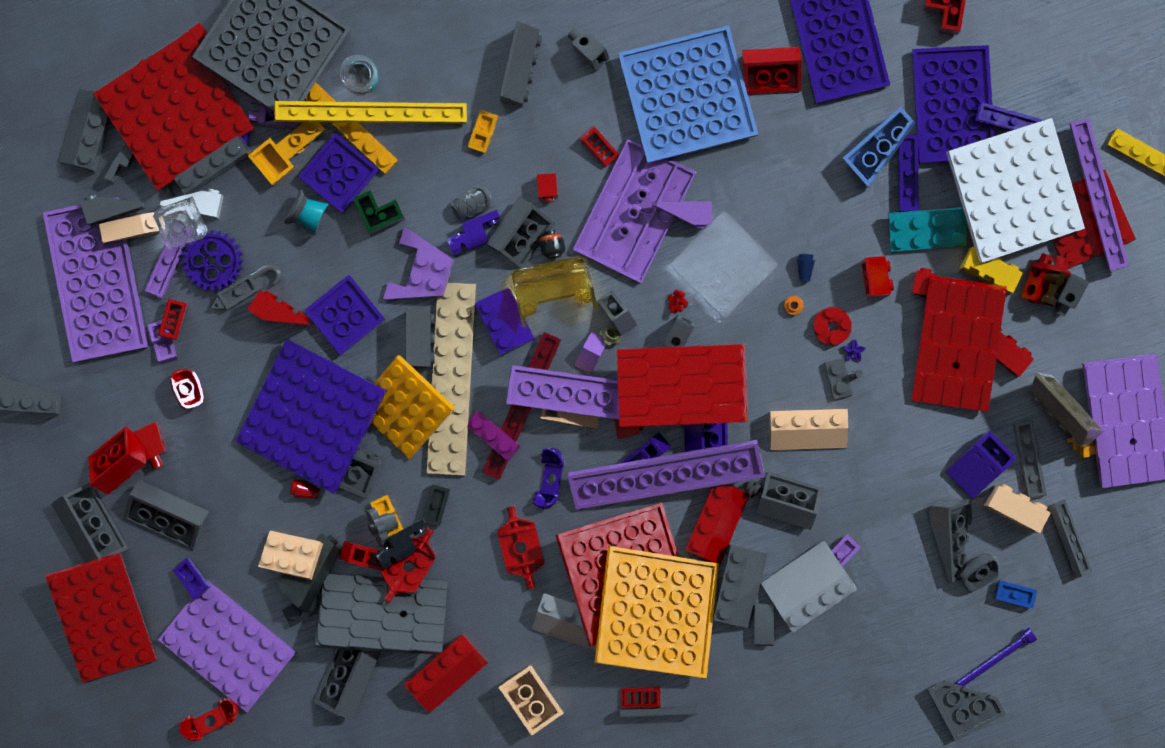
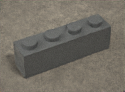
M236 136L174 179L185 195L194 193L248 157L252 152L243 138Z

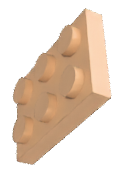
M269 531L258 567L272 572L312 580L323 543Z

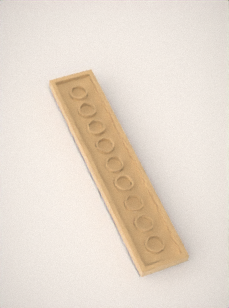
M447 283L444 297H437L434 344L435 363H433L432 386L455 409L429 438L428 474L465 475L467 425L469 421L476 284Z

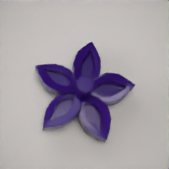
M856 339L852 341L851 346H843L848 352L846 360L854 357L857 361H861L860 353L866 348L863 346L858 347Z

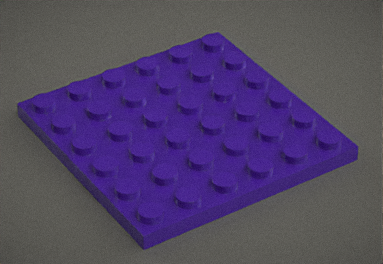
M286 339L236 442L319 487L336 494L387 390L292 340Z

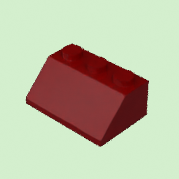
M799 47L742 50L743 80L747 94L801 91L802 59Z
M125 426L88 457L90 486L108 495L146 464L145 449L128 426Z

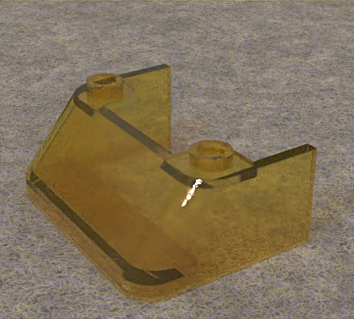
M577 256L520 268L512 273L522 327H526L524 316L533 315L538 310L537 304L575 296V300L582 304L592 302L594 312H598L592 279L585 257Z

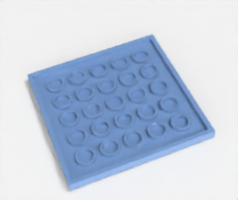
M729 25L618 53L647 164L758 136Z

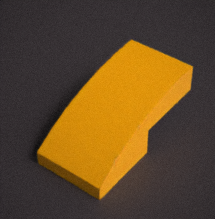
M480 110L468 144L469 148L484 153L487 152L499 115Z
M388 495L370 502L372 508L378 511L379 516L392 512L395 515L398 527L394 531L387 533L388 537L403 530Z

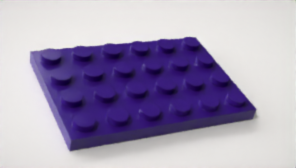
M790 0L816 104L891 85L869 0Z
M989 45L912 49L919 164L949 162L947 151L994 137L993 126L975 121L979 102L993 105Z

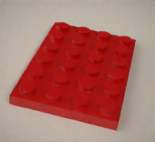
M121 552L46 574L45 578L82 683L157 660Z

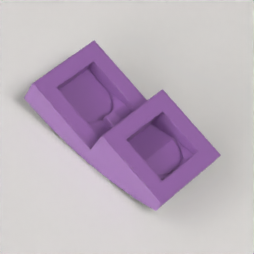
M162 321L148 324L151 341L154 344L159 364L178 359L173 340L158 336ZM165 328L164 332L171 333L170 329Z

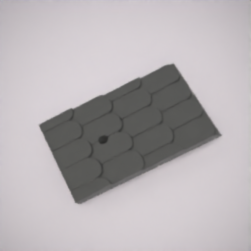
M328 574L320 588L314 648L440 655L443 646L448 581L423 579L415 594H395L389 604L383 600L389 591V587L382 577Z

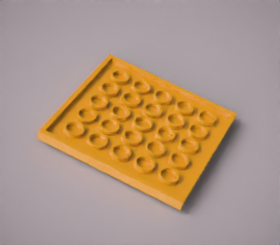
M612 546L608 547L595 663L706 679L719 563Z

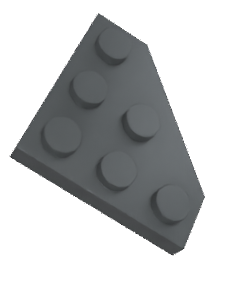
M942 681L927 689L954 741L1006 714L998 698L991 694L948 681Z

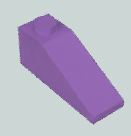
M712 201L651 202V206L689 225H695V228H706V225H712Z

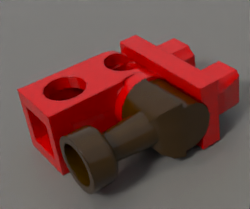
M1041 253L1039 261L1032 262V269L1021 298L1032 304L1055 307L1057 299L1054 297L1058 287L1065 286L1067 277L1071 273L1066 269L1069 260L1062 256H1056L1054 265H1052L1054 257Z

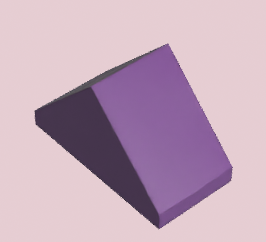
M593 332L590 333L574 366L592 374L606 346L601 336Z

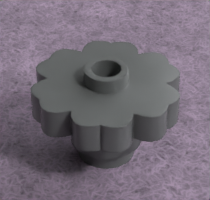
M375 508L367 510L366 516L369 521L368 527L371 534L375 536L380 546L389 543L387 533L394 531L398 527L395 515L392 512L379 516Z

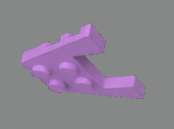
M404 227L399 244L417 249L407 287L388 282L383 299L444 297L454 259Z

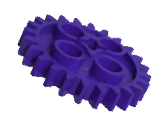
M211 230L210 235L203 231V237L196 234V241L191 238L189 239L192 245H185L188 252H182L186 259L181 260V262L186 264L182 270L189 271L185 277H192L190 280L191 284L197 281L196 287L198 289L203 285L204 291H207L210 287L211 291L215 292L216 287L222 291V285L228 288L229 281L235 283L233 277H240L237 270H243L239 263L244 262V260L239 258L243 252L237 251L240 245H233L235 242L234 238L228 240L229 234L226 233L222 237V231L219 230L217 235H215L214 230ZM213 242L216 243L217 250L215 252H209V244ZM200 249H204L212 258L217 257L215 261L225 270V273H222L212 263L210 264V260L200 252ZM198 256L204 258V263L201 266H196L194 262ZM230 256V264L227 266L222 265V258ZM216 270L218 273L217 277L209 279V271Z

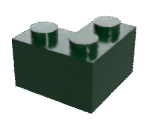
M371 190L353 198L370 235L405 219L396 199L378 207Z

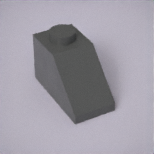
M613 290L597 301L621 336L637 326L629 310Z

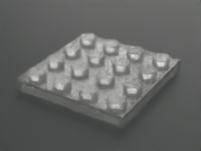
M726 211L671 263V266L724 319L779 265Z

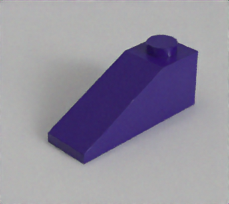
M659 432L621 463L660 457L671 446Z

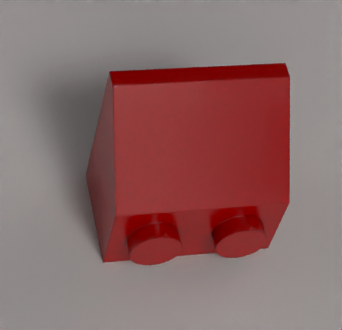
M886 256L864 258L861 261L866 298L891 295V291H894L893 280H889L888 272H891L890 261H886Z

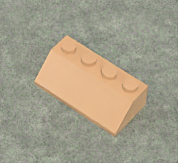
M848 409L770 411V450L847 448Z

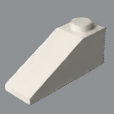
M208 189V192L199 191L161 201L160 205L164 208L219 219L223 196L219 194L220 191Z

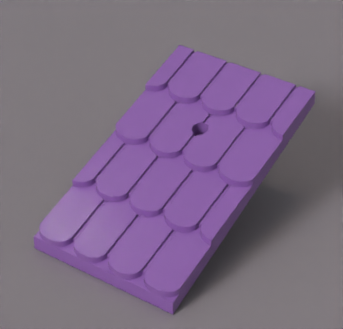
M628 138L573 250L642 283L674 219L673 216L651 206V202H682L697 171L670 158L647 164L642 144ZM641 191L646 192V195H642Z
M1153 353L1082 363L1089 413L1091 418L1104 430L1094 440L1100 486L1108 488L1165 480V404L1157 355Z

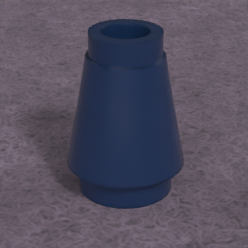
M799 254V258H797L799 281H811L816 260L814 259V254Z

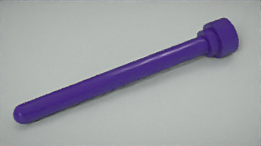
M1029 627L1022 631L1023 634L1020 635L1019 639L961 678L956 684L965 686L1022 645L1032 644L1037 638Z

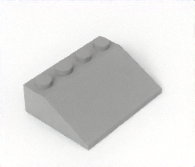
M825 540L761 582L766 593L793 633L857 590V587Z

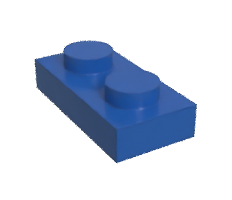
M999 580L994 599L1033 609L1037 590Z

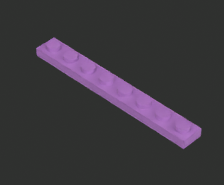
M1087 118L1071 122L1069 124L1108 269L1113 271L1128 267L1129 263L1090 120Z

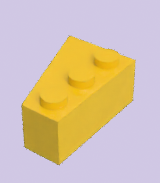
M975 246L968 249L959 268V271L984 283L1007 286L1006 293L1009 295L1014 293L1023 272L1019 271V267L1010 263L1008 265L1002 262V259L999 257L979 263Z

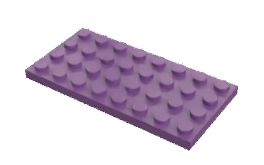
M81 205L43 212L72 362L75 363L149 347L128 240L102 243L99 224L93 226L87 224ZM123 216L102 223L123 219Z

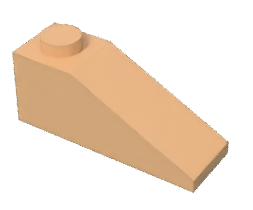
M159 212L136 215L98 225L102 243L155 235L163 230Z

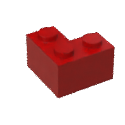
M925 0L923 10L942 13L939 32L958 35L961 31L966 0Z

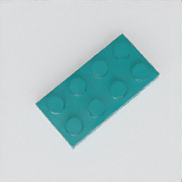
M963 207L888 213L891 252L967 246L966 216Z

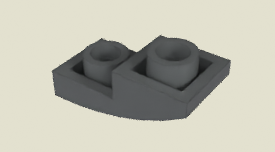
M755 604V646H774V604Z

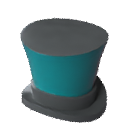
M300 189L284 223L287 225L298 223L315 236L330 204L308 199L303 195V190Z

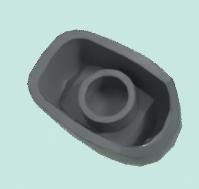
M482 186L474 187L457 197L452 202L451 208L458 220L468 221L486 212L491 206L492 197L487 188Z
M983 553L972 560L961 571L960 577L969 591H976L988 585L999 576V562L993 554Z

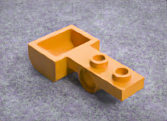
M303 122L278 144H275L269 138L250 153L248 157L271 185L275 186L296 169L289 160L296 154L304 151L313 140L326 130L320 122Z

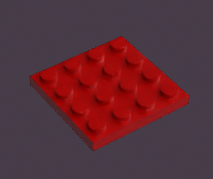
M1103 170L1124 245L1136 240L1108 174L1106 170ZM1084 179L1073 183L1072 187L1085 229L1052 239L1058 255L1069 260L1066 269L1104 253Z

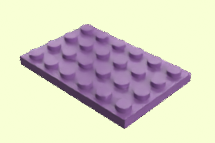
M207 579L206 581L210 588L197 600L191 598L158 640L248 713L297 652Z

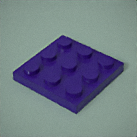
M334 133L298 177L343 214L354 201L353 198L362 192L378 173L379 169Z
M350 275L346 276L304 310L340 355L344 354L386 320Z

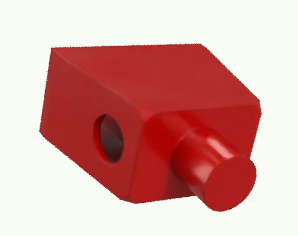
M153 422L133 432L144 447L146 462L149 461L152 469L156 470L164 466L159 455L167 452L159 423Z

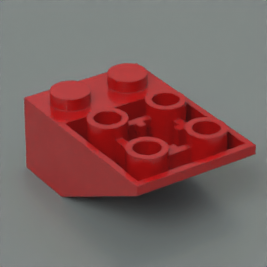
M260 290L247 309L267 323L311 327L312 325L308 322L310 318L299 311L297 314L292 312L294 309L283 300L281 303L277 302L278 297L268 290L265 292Z

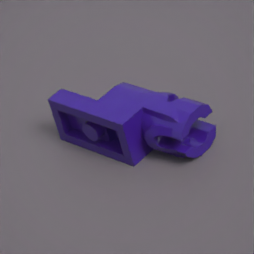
M497 210L462 223L464 232L460 231L447 239L453 256L462 253V245L466 246L469 251L487 242L488 237L483 225L489 227L498 223L497 220L500 219Z

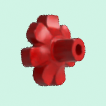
M676 289L673 295L670 294L668 296V300L671 301L668 303L670 313L682 312L683 308L688 306V301L684 298L685 292Z

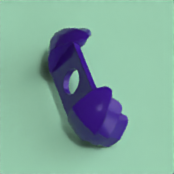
M555 448L543 449L541 454V463L545 464L541 491L535 492L533 504L542 509L551 508L559 497L558 493L564 467V458L561 452ZM550 474L556 476V481L552 485L548 483Z

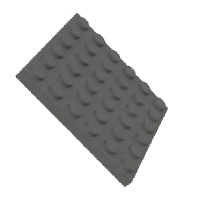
M230 0L191 59L275 113V101H304L350 28L308 0Z

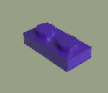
M185 558L173 570L193 599L197 600L210 588V585L190 558Z

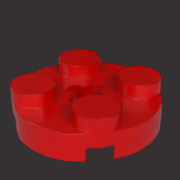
M828 307L816 315L813 322V330L816 338L823 344L837 345L843 343L849 337L852 322L844 310L837 307ZM828 322H836L837 330L829 331Z

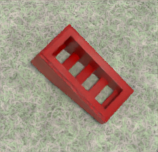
M591 126L578 138L605 168L619 156V153L595 126ZM594 134L595 137L588 142L587 139ZM599 139L601 142L593 148L592 145ZM605 145L606 148L599 154L597 151ZM610 150L611 154L604 160L602 157Z
M168 299L158 336L177 341L187 311V303ZM171 308L181 309V312L172 311ZM169 314L179 316V319L170 318ZM167 321L177 323V326L167 325ZM165 328L175 330V333L171 334L164 332Z
M660 687L621 688L622 708L661 707ZM627 692H631V703H627ZM635 692H639V703H635ZM643 692H646L647 703H643ZM650 692H654V703H651Z

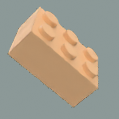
M1005 484L993 486L983 507L1033 533H1041L1051 513L1047 511V506L1039 502H1030V497L1022 493H1013V489Z
M531 664L499 686V689L531 735L564 714Z

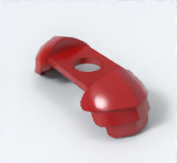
M230 699L218 701L219 707L195 719L192 715L183 719L179 724L180 734L190 741L203 739L202 736L226 724L228 726L232 724L237 717L238 707ZM209 716L216 718V723L212 727L206 725V719Z

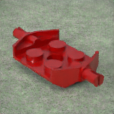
M515 505L511 506V508L507 507L510 519L497 531L507 573L525 578L527 590L531 589L529 581L531 587L535 588L532 576L545 564L535 522L519 519L516 514ZM518 542L526 544V551L524 553H518L515 550V545Z
M426 528L422 537H412L417 547L413 555L400 562H397L392 557L393 565L381 572L385 583L389 587V591L383 599L390 604L395 594L397 595L398 593L406 595L415 594L434 563L436 555L428 544V540L434 533L430 528ZM405 563H412L414 569L411 572L405 571L403 569Z

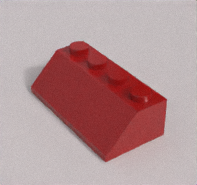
M728 484L712 486L685 550L720 565L749 498L748 493Z
M463 633L442 651L440 655L435 657L406 682L404 686L431 713L489 662Z

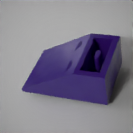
M986 431L946 473L974 499L1017 458L990 431Z

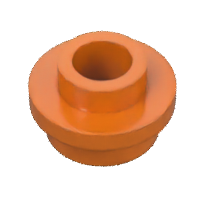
M797 296L787 298L784 304L786 312L790 315L799 314L804 307L802 299ZM792 302L797 303L798 307L796 309L791 308Z

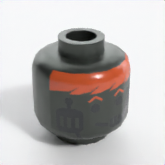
M556 230L545 231V235L539 239L542 255L547 256V259L561 257L562 253L565 252L563 235L556 233Z

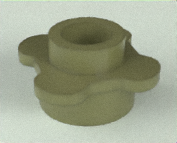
M608 327L605 331L601 330L599 333L606 346L618 345L621 342L618 330L613 327Z

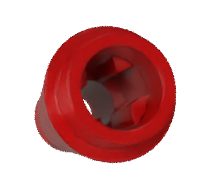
M293 479L290 495H294L295 498L317 499L319 488L300 479Z

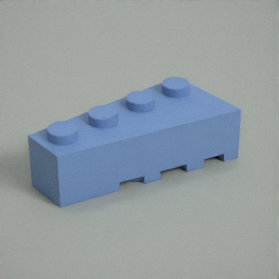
M902 107L898 108L845 155L843 159L861 180L871 188L915 125V122Z

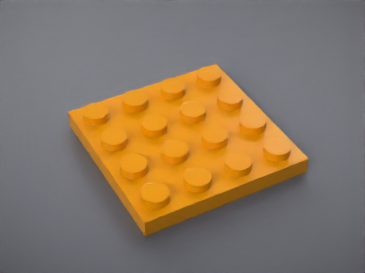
M398 355L374 383L387 390L371 424L410 460L452 413L455 407L409 363Z

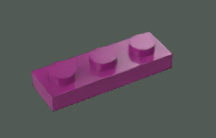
M478 410L468 422L467 427L507 461H510L521 447Z

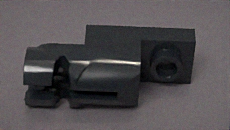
M424 519L390 536L389 539L392 545L388 544L380 552L376 553L384 570L393 565L391 557L400 562L415 553L417 547L410 534L413 533L416 536L425 531L423 527L427 526Z

